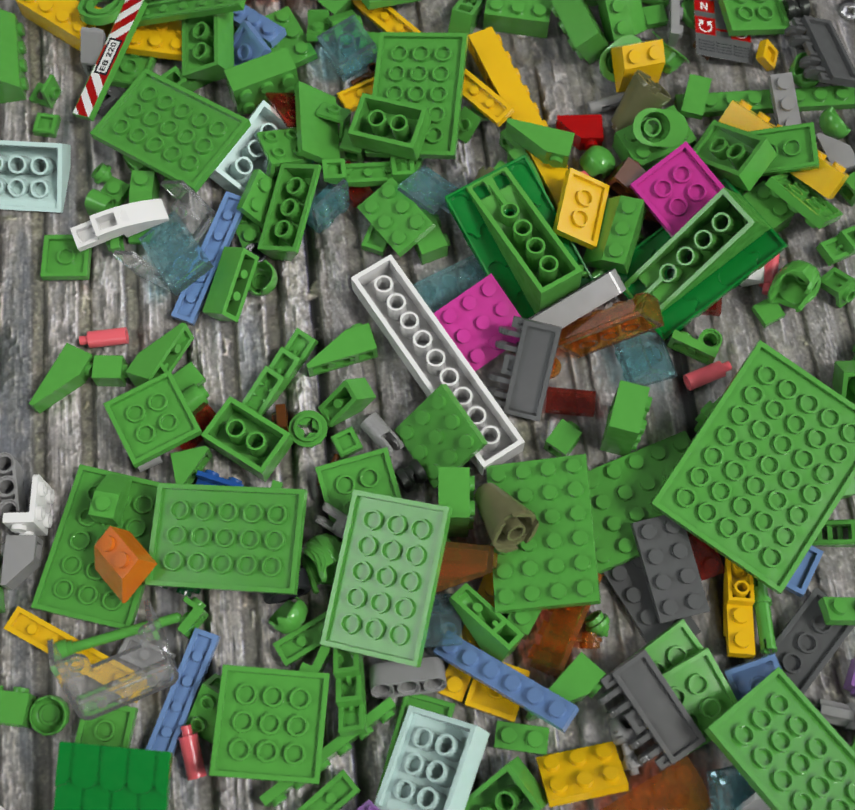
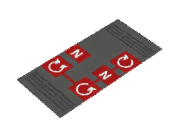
M694 0L696 54L753 64L751 35H728L718 0Z

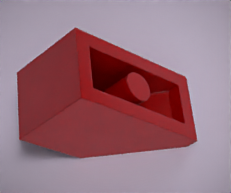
M602 114L557 115L555 129L575 133L573 146L578 150H587L594 145L602 146L604 139Z

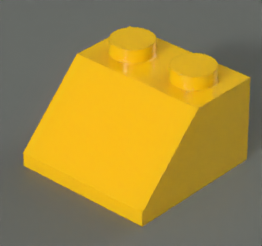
M663 39L611 47L616 93L626 91L637 70L643 71L651 77L650 79L653 82L659 83L665 65Z

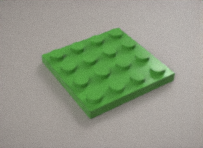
M223 665L209 776L319 785L330 673Z

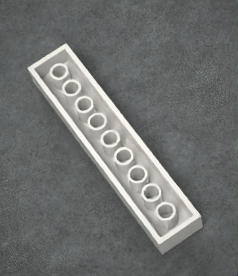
M390 254L352 276V290L427 398L441 384H447L488 442L471 458V461L482 477L487 474V467L503 464L521 453L524 449L525 441L393 256Z

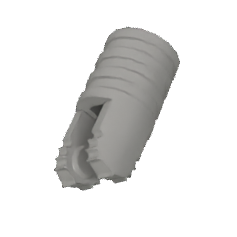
M377 412L369 415L361 423L360 427L379 449L388 448L390 456L393 455L391 446L395 450L404 447V443Z
M325 502L322 510L335 518V523L321 515H317L314 521L343 539L347 515Z

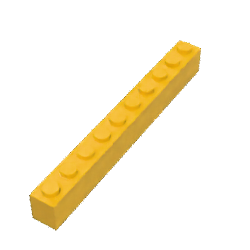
M492 26L468 35L467 49L486 85L514 108L515 112L509 118L548 127L547 122L542 120L539 115L537 104L530 99L527 85L522 84L519 70L513 67L510 53L504 50L500 35L495 33ZM525 149L533 161L542 180L545 192L557 212L568 164L567 168L552 167L549 164L543 163Z

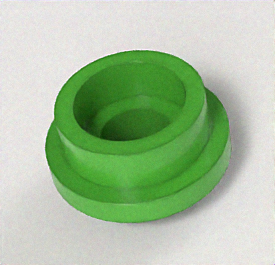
M104 163L99 164L91 175L95 179L94 182L96 184L101 182L105 184L112 176L110 172L112 167Z

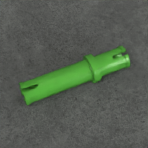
M753 577L755 596L753 608H755L760 653L770 654V649L772 653H776L778 650L770 608L772 606V599L768 595L767 586L758 580L756 581Z

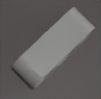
M7 452L0 453V519L3 521V513H9L12 509H16V512H27L22 466ZM7 463H11L9 469L3 470ZM14 485L13 490L5 494L6 489Z
M438 657L422 658L421 667L392 661L374 664L369 669L371 694L379 699L436 693L444 690L447 685L444 662Z

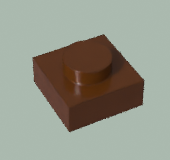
M276 404V413H272V422L289 432L286 405Z

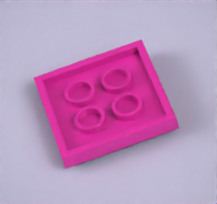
M687 141L630 184V188L639 199L644 200L645 206L671 238L724 187Z
M492 273L433 313L475 372L506 351L495 346L496 341L504 340L516 344L520 340L518 337L503 335L498 331L499 326L511 327L514 316H521Z

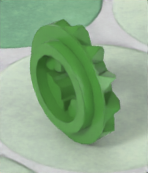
M305 410L299 412L290 421L289 433L293 442L301 448H313L321 444L327 436V422L316 411ZM312 421V429L316 432H310L305 438V431L301 428H307Z

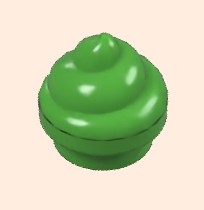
M596 610L585 618V629L588 633L598 635L599 637L608 636L610 619L607 614L602 613L601 610Z

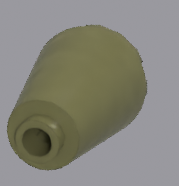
M637 70L634 73L611 119L613 123L611 127L616 132L632 125L634 118L640 111L646 108L661 109L672 99L667 90L658 82H653L650 79L651 77L641 70Z
M484 483L477 488L474 499L490 541L496 550L508 553L519 549L517 545L523 540L527 544L536 534L539 526V521L536 519L534 512L494 483Z

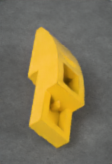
M725 558L723 634L726 637L727 657L753 659L756 655L753 604L755 603L753 576Z

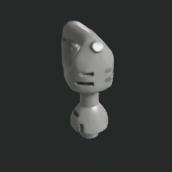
M626 710L618 716L609 719L610 733L615 746L621 745L624 754L622 767L624 771L628 770L629 776L640 774L639 767H642L643 764L638 763L636 760L638 756L634 754V750H630L627 746L628 742L637 735L632 728L627 729L622 724V722H627L623 715L630 710Z

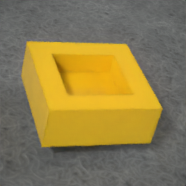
M768 39L761 40L756 53V60L766 71L774 70L779 51Z

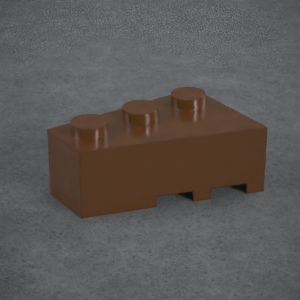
M628 157L614 169L603 183L610 185L608 194L613 197L623 195L638 198L630 188V184L647 171L641 167L639 162ZM646 207L644 220L656 227L661 226Z

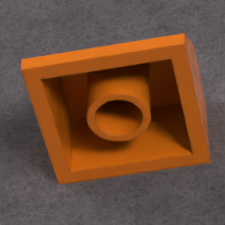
M109 526L94 545L95 570L121 602L126 603L157 565L156 561L130 531Z

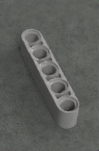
M614 268L528 319L564 328L626 290V287Z

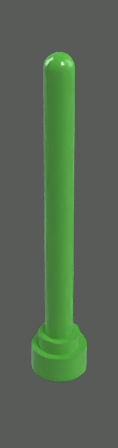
M180 613L169 614L76 642L72 640L67 641V639L55 642L58 659L60 662L70 660L71 656H75L76 652L179 623L182 615Z

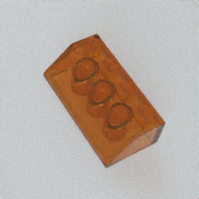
M648 292L636 294L630 300L616 302L612 307L605 310L593 311L590 316L579 318L561 329L557 348L577 358H581L662 327L664 322L659 301Z
M598 573L600 584L603 575ZM591 605L548 609V611L552 612L549 622L543 620L538 632L542 636L539 645L533 644L528 658L532 659L530 667L556 679L561 676Z
M685 756L599 810H707L712 806L701 776L689 757Z

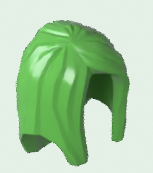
M794 260L784 265L771 283L767 294L768 302L770 304L779 303L795 309L796 312H800L819 292L821 276L817 267L802 260Z
M330 533L313 536L302 547V565L307 571L314 594L319 593L317 587L319 584L333 586L342 543Z

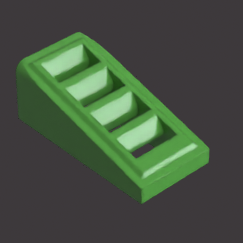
M855 519L827 520L824 527L827 528L828 540L822 539L821 530L817 540L812 544L814 547H855ZM832 528H837L838 539H833ZM843 528H848V539H843Z

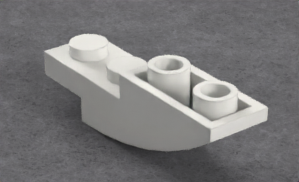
M151 199L124 204L90 215L89 221L70 229L77 249L81 252L121 235L130 237L167 222L170 219L163 200Z

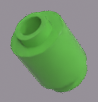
M193 384L182 392L193 414L209 403L206 398L210 395L202 385L197 387L196 384Z

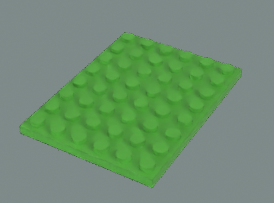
M759 340L649 505L777 594H781L855 478V404Z

